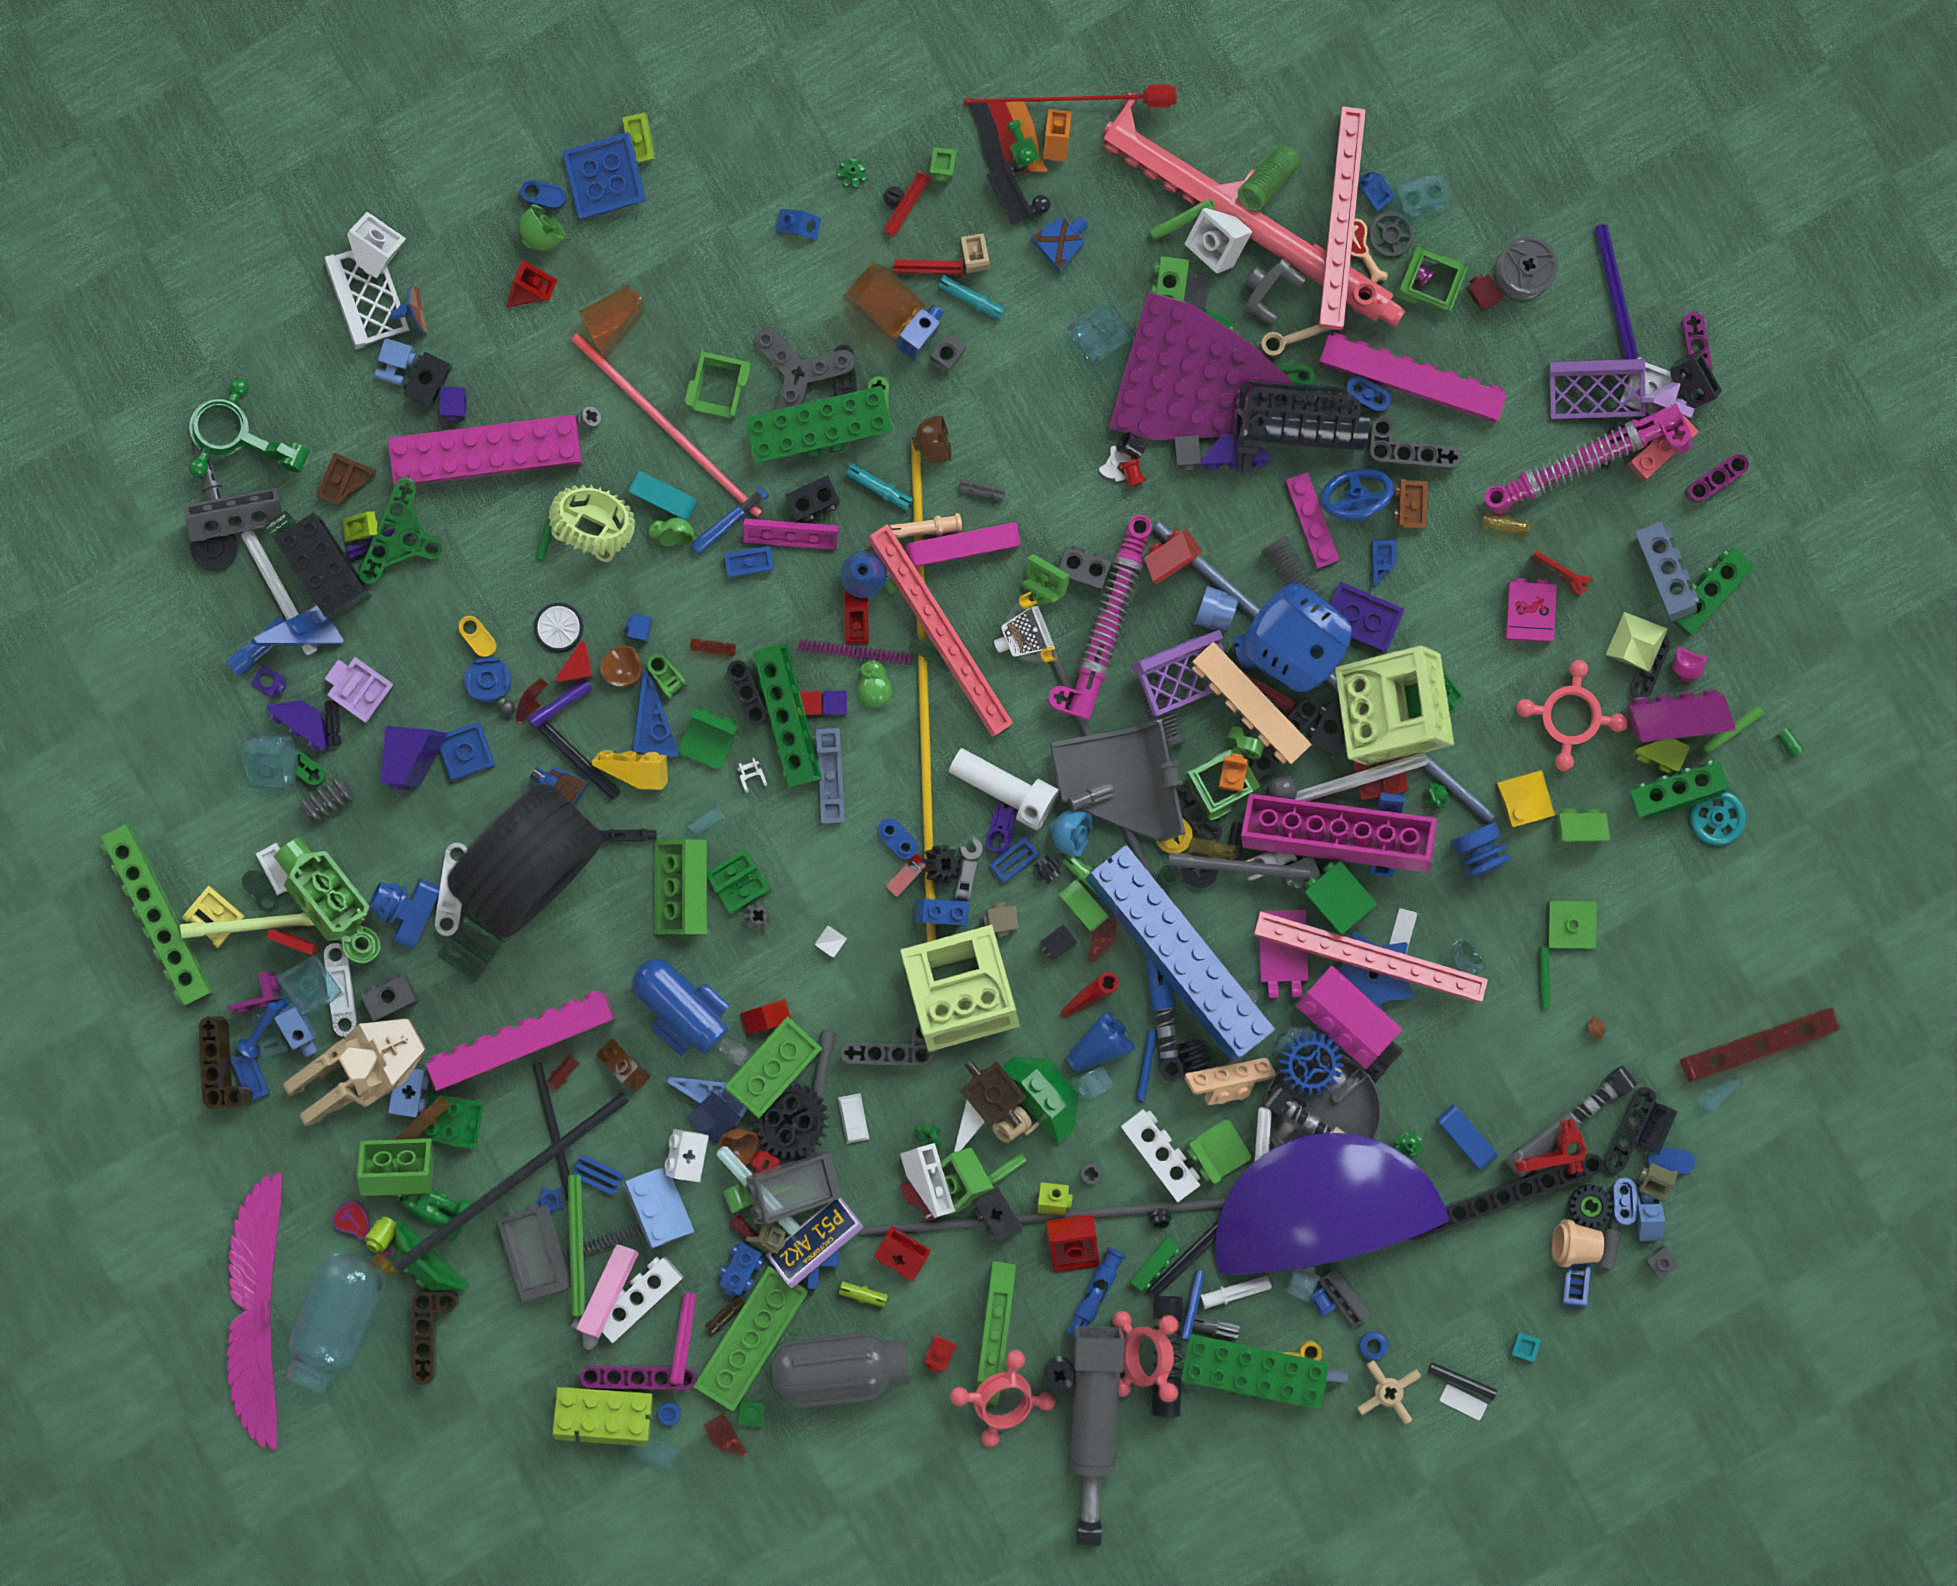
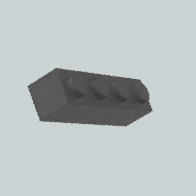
M1335 1267L1319 1279L1353 1327L1364 1322L1370 1316V1313Z

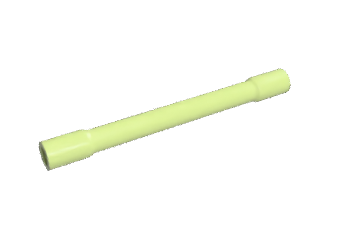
M303 912L294 915L180 924L181 938H191L240 931L314 926L306 913Z

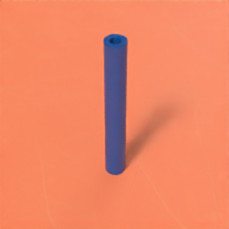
M1148 1029L1136 1095L1138 1100L1145 1101L1157 1037V1031Z
M1200 1270L1195 1272L1181 1339L1184 1341H1189L1205 1275V1272Z

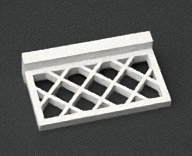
M352 250L335 256L333 254L325 257L324 262L355 350L364 347V345L409 331L405 317L399 318L403 326L401 328L393 330L385 326L391 315V310L394 307L398 309L400 306L387 267L381 273L385 276L386 281L383 287H380L370 282L372 275H369L367 280L355 275L358 268L357 264L352 273L343 269L340 260L346 258L355 260ZM345 274L350 276L348 281L346 279ZM352 278L365 283L360 295L350 290L349 284ZM387 284H388V287H389V290H390V291H388V290L385 289V287H386ZM368 285L380 291L375 302L363 297ZM382 293L393 298L394 302L390 309L377 304ZM353 296L358 298L356 303L354 301ZM360 300L373 305L368 317L357 310ZM375 307L388 313L383 324L370 318ZM361 318L366 320L364 325L362 324ZM368 321L381 327L376 336L367 338L365 332Z

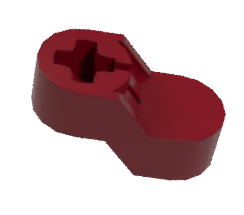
M910 1181L900 1185L908 1205L920 1206L927 1222L937 1218L933 1216Z

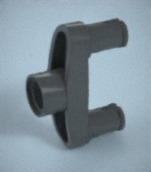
M1284 258L1279 260L1267 273L1256 266L1244 282L1254 289L1244 310L1250 315L1254 314L1269 326L1273 324L1278 315L1265 306L1261 299L1277 278L1282 277L1297 289L1306 280V277L1290 266L1291 263Z

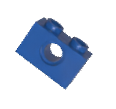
M916 899L914 923L968 926L969 902Z

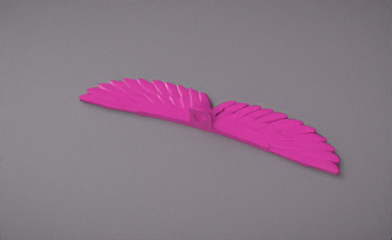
M277 1172L272 1180L270 1175H266L262 1179L261 1185L257 1182L253 1187L252 1195L251 1193L246 1194L244 1206H239L238 1220H234L235 1237L231 1236L230 1239L232 1250L229 1251V1259L232 1264L228 1265L229 1272L233 1277L229 1278V1284L232 1288L229 1291L230 1296L237 1305L246 1310L237 1316L229 1326L231 1333L228 1337V1343H231L227 1350V1357H230L227 1363V1370L229 1371L228 1385L233 1383L231 1401H235V1415L239 1416L241 1414L242 1428L248 1427L250 1438L254 1439L256 1435V1440L261 1447H265L267 1442L272 1450L277 1449L278 1421L272 1360V1285L282 1205L281 1172Z

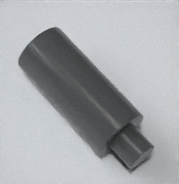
M1611 1221L1609 1229L1605 1228L1604 1251L1601 1260L1597 1263L1598 1266L1614 1269L1622 1232L1619 1231L1620 1225L1615 1221Z

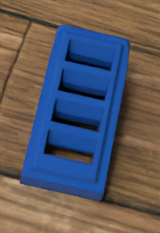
M1591 1263L1573 1264L1585 1267V1271L1574 1270L1572 1265L1566 1267L1562 1306L1582 1309L1587 1306ZM1571 1275L1583 1276L1584 1280L1571 1279ZM1570 1285H1577L1583 1287L1582 1290L1571 1289ZM1569 1294L1581 1296V1300L1569 1298Z

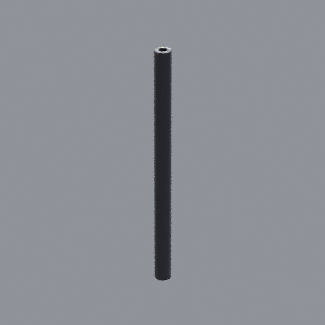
M539 1062L532 1064L553 1144L561 1137L543 1066ZM562 1151L556 1156L568 1201V1176L570 1173L565 1153Z

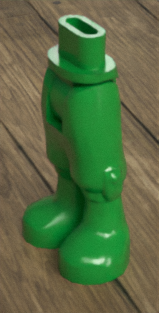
M432 1190V1193L390 1195L396 1198L397 1203H401L405 1208L422 1217L425 1222L437 1223L440 1226L445 1225L453 1218L440 1212L439 1208L445 1209L457 1216L473 1204V1201L469 1199H463L460 1202L451 1200L442 1191ZM462 1227L448 1236L447 1239L454 1241Z

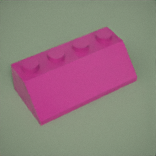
M1333 966L1325 972L1296 1005L1303 1014L1365 1070L1402 1030L1399 1025Z

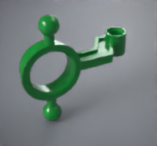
M241 378L232 381L230 385L231 395L228 400H210L200 405L192 414L189 433L192 442L201 453L198 459L190 463L189 472L197 478L206 475L208 471L206 463L210 456L227 457L238 452L243 446L273 461H281L280 464L284 468L294 473H300L310 453L306 447L295 442H291L289 446L281 442L268 443L248 433L247 418L236 405L239 398L245 396L249 391L247 381ZM214 408H222L232 412L240 424L238 437L230 444L223 446L213 445L205 441L198 430L199 419L205 412Z

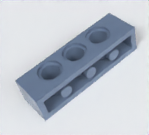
M1662 521L1635 531L1670 621L1696 612V603H1699V599L1695 589L1691 591L1687 583L1691 580L1686 568L1681 569L1679 561H1682L1678 548L1673 549L1670 541L1674 540L1669 526L1664 528ZM1662 545L1666 547L1663 553L1654 552L1657 546ZM1667 566L1675 569L1671 574H1664L1662 571ZM1675 587L1683 589L1680 595L1671 594V590Z

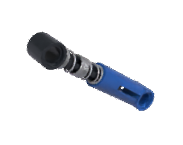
M1145 954L1152 1010L1157 1011L1155 1017L1158 1018L1157 1032L1158 1038L1161 1041L1159 1048L1162 1049L1160 1053L1161 1059H1159V1072L1165 1080L1176 1081L1183 1074V1066L1178 1050L1175 1047L1177 1040L1174 1039V1035H1176L1175 1025L1172 1023L1174 1019L1171 1015L1172 1008L1175 1007L1174 992L1162 974L1160 976L1157 975L1156 966ZM1168 1063H1175L1178 1067L1177 1073L1173 1076H1168L1165 1073V1066Z

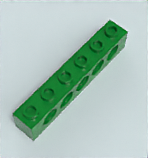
M787 643L776 644L753 651V664L755 669L758 670L760 677L759 687L765 696V710L771 719V733L776 738L778 746L777 756L782 761L784 781L788 784V788L823 780ZM773 665L776 667L775 676H773L771 673V667ZM778 688L782 690L781 699L777 696ZM784 711L788 713L787 722L783 719ZM790 733H792L794 736L793 744H791L789 741ZM796 756H798L800 759L799 767H797L795 764Z

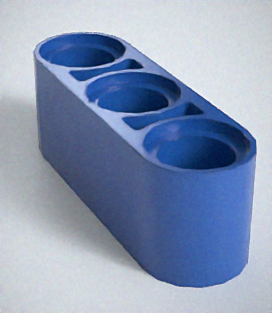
M1454 1104L1436 1119L1480 1171L1498 1157L1496 1151Z

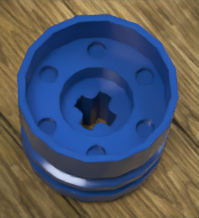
M1496 821L1450 841L1456 855L1465 853L1468 855V858L1460 863L1461 867L1468 864L1473 866V868L1464 872L1466 878L1481 876L1491 872L1511 859L1510 853L1502 856L1498 855L1499 851L1507 848L1506 844L1495 846L1493 841L1502 836Z

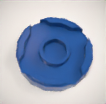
M495 657L477 659L470 668L468 667L464 677L465 688L470 696L480 703L488 704L497 702L505 697L512 681L508 667Z

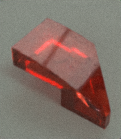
M724 1413L704 1424L706 1432L715 1446L720 1448V1451L736 1452L743 1456L747 1454L741 1440Z

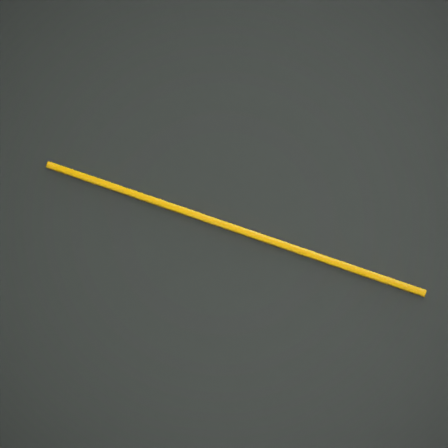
M911 440L913 522L923 521L920 451L914 450L913 441ZM923 535L914 536V542L923 540ZM924 566L915 567L925 582ZM917 619L924 852H926L927 850H932L933 847L926 631ZM925 872L926 899H935V884L933 880L926 879L928 872ZM926 924L927 942L936 940V924Z

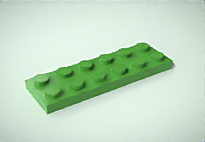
M769 1265L693 1387L734 1412L809 1290L798 1283L791 1288L780 1273Z

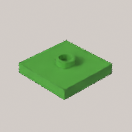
M1549 901L1548 947L1596 949L1597 902Z

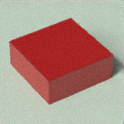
M801 691L800 695L805 714L822 715L821 691Z

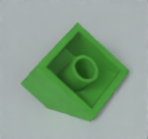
M1562 809V813L1556 814V842L1610 841L1607 814L1600 813V809H1586V813H1577V809Z
M972 1147L950 1153L941 1162L955 1209L954 1212L948 1213L949 1216L972 1205L976 1199L993 1189Z

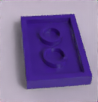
M1341 581L1330 603L1350 623L1352 639L1385 653L1405 610ZM1329 612L1325 614L1323 621L1330 616Z

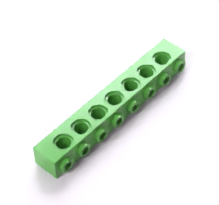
M125 824L101 836L103 840L101 847L107 856L110 855L113 860L111 867L115 875L121 877L124 883L121 887L126 897H131L134 903L132 909L138 919L141 918L145 925L142 929L148 940L152 939L155 945L153 952L158 961L162 960L165 969H163L164 975L169 982H173L176 988L174 995L178 1002L190 1005L214 993L188 939L181 938L180 923L132 826ZM123 846L129 849V855L126 859H122L119 856V850ZM133 867L138 868L140 872L136 880H132L129 876V872ZM144 888H147L150 892V897L147 901H142L140 898V891ZM154 909L160 912V919L157 922H153L150 919V913ZM164 930L169 931L171 934V939L166 944L160 938ZM175 951L181 954V961L177 965L171 961V955ZM185 972L189 973L192 977V981L188 986L184 985L181 981V977Z

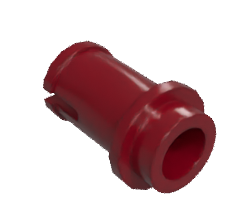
M738 1214L730 1221V1229L735 1230L744 1240H746L747 1236L757 1237L759 1234L744 1220L745 1216L741 1217Z

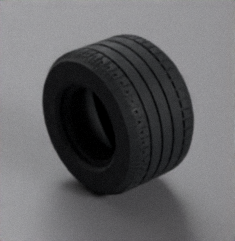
M539 784L507 808L471 844L448 873L447 887L450 893L493 935L509 938L537 916L579 874L600 848L601 834L556 787L549 784Z

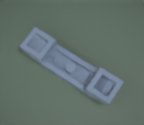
M840 728L816 729L818 764L823 779L819 780L821 823L845 822Z

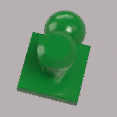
M1016 119L1009 122L1007 128L1009 131L1011 130L1016 141L1010 144V148L1018 167L1021 168L1041 158L1032 136L1024 138L1020 129L1021 123Z

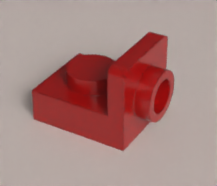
M936 1334L923 1361L927 1364L926 1368L935 1373H939L940 1370L945 1372L957 1344Z

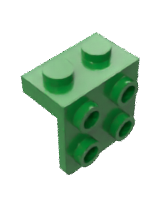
M703 706L699 710L694 708L690 716L692 718L678 751L680 754L712 768L721 769L739 727L734 725L735 720L722 715L721 719L712 716L714 711Z

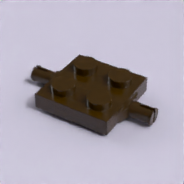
M972 1060L966 1063L964 1067L967 1068L973 1077L960 1092L990 1128L998 1120L1007 1118L1014 1129L1020 1125L1022 1121L1013 1111L1018 1104L1026 1099V1096L998 1061L981 1071Z

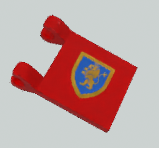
M1539 551L1533 553L1529 558L1569 583L1572 591L1577 595H1582L1583 592L1588 591L1587 588L1582 586V584L1588 586L1586 580L1593 583L1591 577L1576 575Z

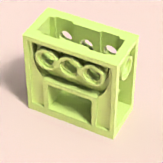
M1421 645L1335 667L1348 759L1369 766L1454 745L1440 653ZM1418 683L1423 717L1410 720L1405 686Z
M992 925L901 950L923 1036L929 1052L1020 1027ZM977 957L980 969L934 982L931 969Z

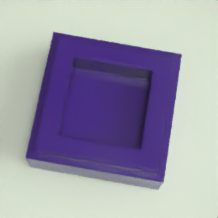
M824 690L823 714L847 715V691Z

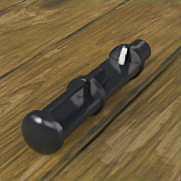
M645 828L599 830L601 842H645L646 840L657 839V830H647Z

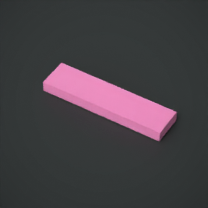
M616 1244L576 1330L599 1339L639 1253L636 1250Z

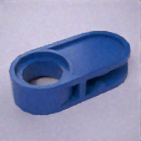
M527 180L520 188L522 198L530 204L550 209H560L566 203L567 197L564 190L556 185L536 180ZM533 185L538 188L536 197L529 198L526 196L525 190L528 186Z

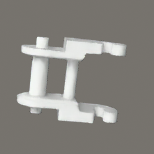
M752 758L753 762L742 766L739 763L740 768H737L738 772H742L740 779L746 793L749 791L745 780L755 775H761L764 786H767L762 768L758 769L757 766L759 761H755L754 758ZM755 767L756 772L745 775L744 770Z

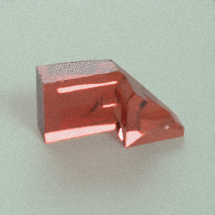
M543 678L530 685L523 693L516 713V719L520 724L541 706L535 698L548 685Z
M1107 918L1092 931L1088 962L1094 961L1095 958L1112 947L1115 941L1117 919Z

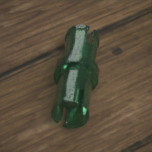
M917 636L911 640L908 649L924 657L927 663L932 662L945 670V672L950 671L934 645L927 644Z

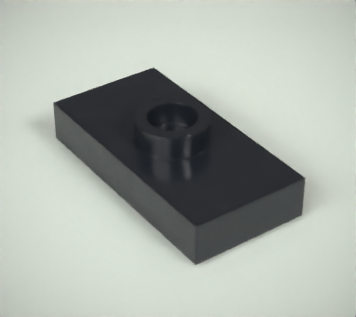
M1655 1102L1637 1146L1659 1155L1678 1111Z

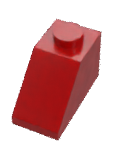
M845 590V644H869V598H857Z

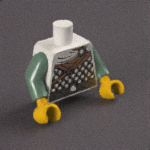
M1028 592L1019 597V601L1006 616V623L1001 626L1004 636L994 640L995 647L999 653L1010 649L1013 657L1019 656L1022 661L1039 664L1056 661L1058 658H1053L1051 654L1052 650L1055 649L1039 607L1034 606L1037 604V601L1031 602L1029 595L1032 593Z

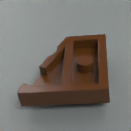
M334 453L316 496L339 506L371 479L377 470Z

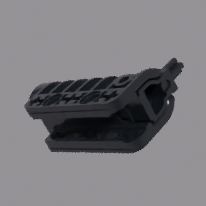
M1245 380L1238 387L1233 424V437L1235 440L1233 449L1239 453L1236 472L1250 473L1252 455L1259 454V447H1265V443L1362 451L1368 439L1370 418L1360 411L1361 404L1359 400L1341 387ZM1249 385H1251L1252 389L1247 394L1244 393V389H1248ZM1351 403H1353V404L1355 405L1354 408H1350V407H1351Z

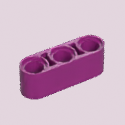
M1735 454L1689 484L1685 491L1687 499L1693 503L1702 502L1744 474L1749 468L1748 458L1742 454ZM1733 460L1741 462V471H1735L1732 468L1731 463ZM1713 473H1719L1722 476L1723 481L1721 484L1713 482ZM1693 486H1700L1702 488V497H1696L1693 494Z

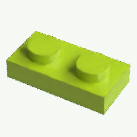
M640 113L623 117L625 133H631L638 164L656 160L647 114Z
M375 511L364 512L342 519L345 542H354L377 535L378 523L375 518Z

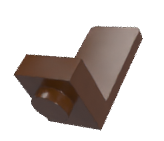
M613 1038L596 1054L618 1080L634 1093L643 1087L651 1077Z

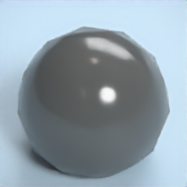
M1289 776L1275 778L1268 786V794L1272 797L1295 799L1298 793L1296 782Z

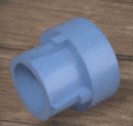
M1207 586L1194 624L1226 632L1232 622L1238 603L1237 599L1228 596L1227 593Z

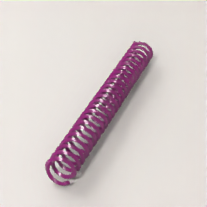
M802 638L796 649L797 652L800 648L802 652L804 649L806 652L810 649L811 653L815 650L816 654L818 651L820 654L824 651L825 655L829 652L830 656L832 653L836 656L838 652L839 657L842 654L843 657H846L847 654L848 658L852 654L853 659L855 656L857 659L861 656L862 660L866 656L867 661L869 658L871 660L875 658L878 661L880 657V661L883 662L884 660L885 663L888 662V659L892 663L894 659L895 664L897 662L902 664L903 661L904 665L907 664L908 660L909 666L914 656L912 654L910 658V653L908 652L905 659V652H902L901 656V652L898 651L896 657V651L894 650L891 657V650L887 654L886 649L882 655L881 648L877 656V648L874 649L873 653L872 647L869 653L868 647H865L863 654V646L860 647L859 651L858 645L855 648V652L854 645L851 646L849 652V644L845 649L844 643L841 646V650L838 643L835 651V643L832 644L831 648V643L828 642L826 649L825 641L821 649V641L818 642L817 646L816 640L813 643V647L812 640H809L807 648V639H805L803 645Z

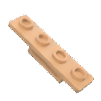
M1261 1058L1187 1073L1185 1080L1193 1094L1206 1093L1205 1101L1208 1105L1224 1104L1227 1101L1246 1099L1250 1096L1255 1082L1273 1079L1276 1072L1267 1058Z

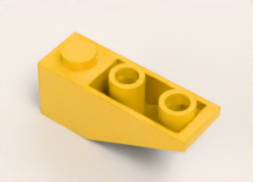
M605 750L599 752L592 760L593 766L638 789L662 790L668 783L667 755H659L657 752L636 754L633 751L617 754L613 753V751Z

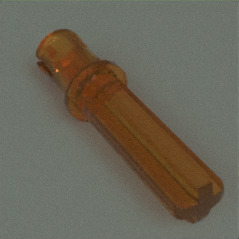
M439 1096L428 1108H423L421 1114L394 1140L415 1139L430 1124H435L437 1118L449 1108L447 1100Z

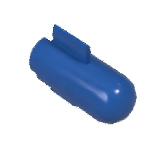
M663 959L645 961L637 968L632 978L633 991L659 1017L651 1029L680 1056L689 1047L692 1048L693 1046L702 1054H707L713 1045L728 1031V1026L720 1018L731 1005L708 984H702L696 989L670 963Z

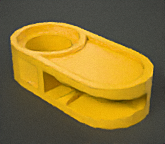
M473 616L462 618L459 622V631L464 639L479 656H492L496 652L497 644L483 624ZM467 621H474L477 625L476 631L472 634H467L464 631V624Z

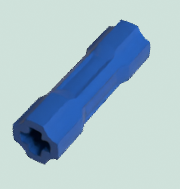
M281 616L277 617L260 634L285 622V620ZM250 642L233 654L226 662L238 676H241L276 644L260 646L257 644L253 645Z

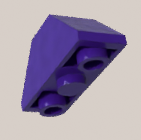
M1233 434L1222 435L1202 457L1200 467L1205 466V470H1218L1219 465H1229V469H1237L1239 453L1233 449L1235 442ZM1259 447V454L1252 455V467H1265L1266 463L1271 461V454L1263 447Z
M303 700L273 704L266 707V710L270 712L269 718L278 724H281L283 721L290 726L288 728L290 733L298 738L301 735L309 740L306 744L317 752L320 749L327 751L329 746L327 745L324 715Z

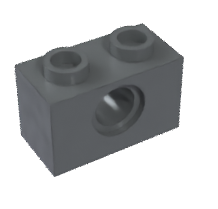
M397 973L386 979L388 983L380 987L377 983L365 989L366 994L361 997L373 1021H378L419 1000L407 975L400 976ZM387 989L392 990L395 994V998L391 1003L386 1002L383 998V994Z

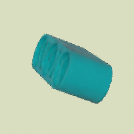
M639 470L636 471L627 489V492L686 521H688L697 503V500Z

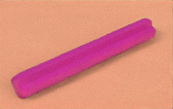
M689 1292L683 1294L670 1378L671 1384L682 1385L685 1374L696 1302V1294Z

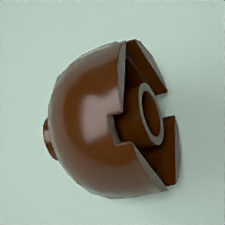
M932 416L922 421L917 428L916 437L912 438L914 450L920 451L921 456L928 462L943 463L952 459L951 444L948 443L947 438L949 433L943 416Z

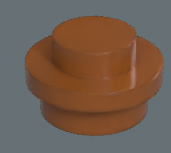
M1593 1016L1592 1020L1587 1021L1593 1039L1597 1037L1602 1039L1604 1038L1603 1033L1606 1032L1603 1019L1598 1020L1597 1016Z

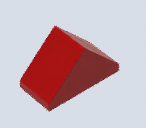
M582 640L555 678L558 682L565 683L593 677L588 645Z
M785 999L740 1013L747 1035L776 1027L787 1016L791 1019Z

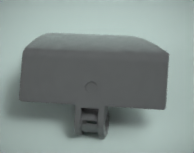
M1155 719L1135 727L1067 739L1050 744L1061 801L1068 804V797L1086 792L1087 788L1094 789L1109 783L1114 788L1115 795L1113 797L1097 802L1096 806L1089 805L1080 808V810L1160 842L1185 834L1176 787L1183 785V782L1179 779L1178 761L1170 762L1161 719Z

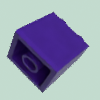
M385 726L380 783L388 784L390 789L411 791V786L420 787L446 739L447 733L430 729Z

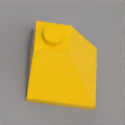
M1542 770L1497 783L1509 828L1555 815Z

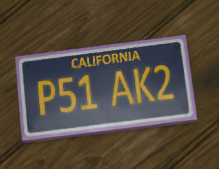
M839 1198L825 1204L805 1221L794 1235H789L785 1238V1245L778 1251V1254L768 1253L766 1256L788 1286L793 1288L864 1226L845 1201Z

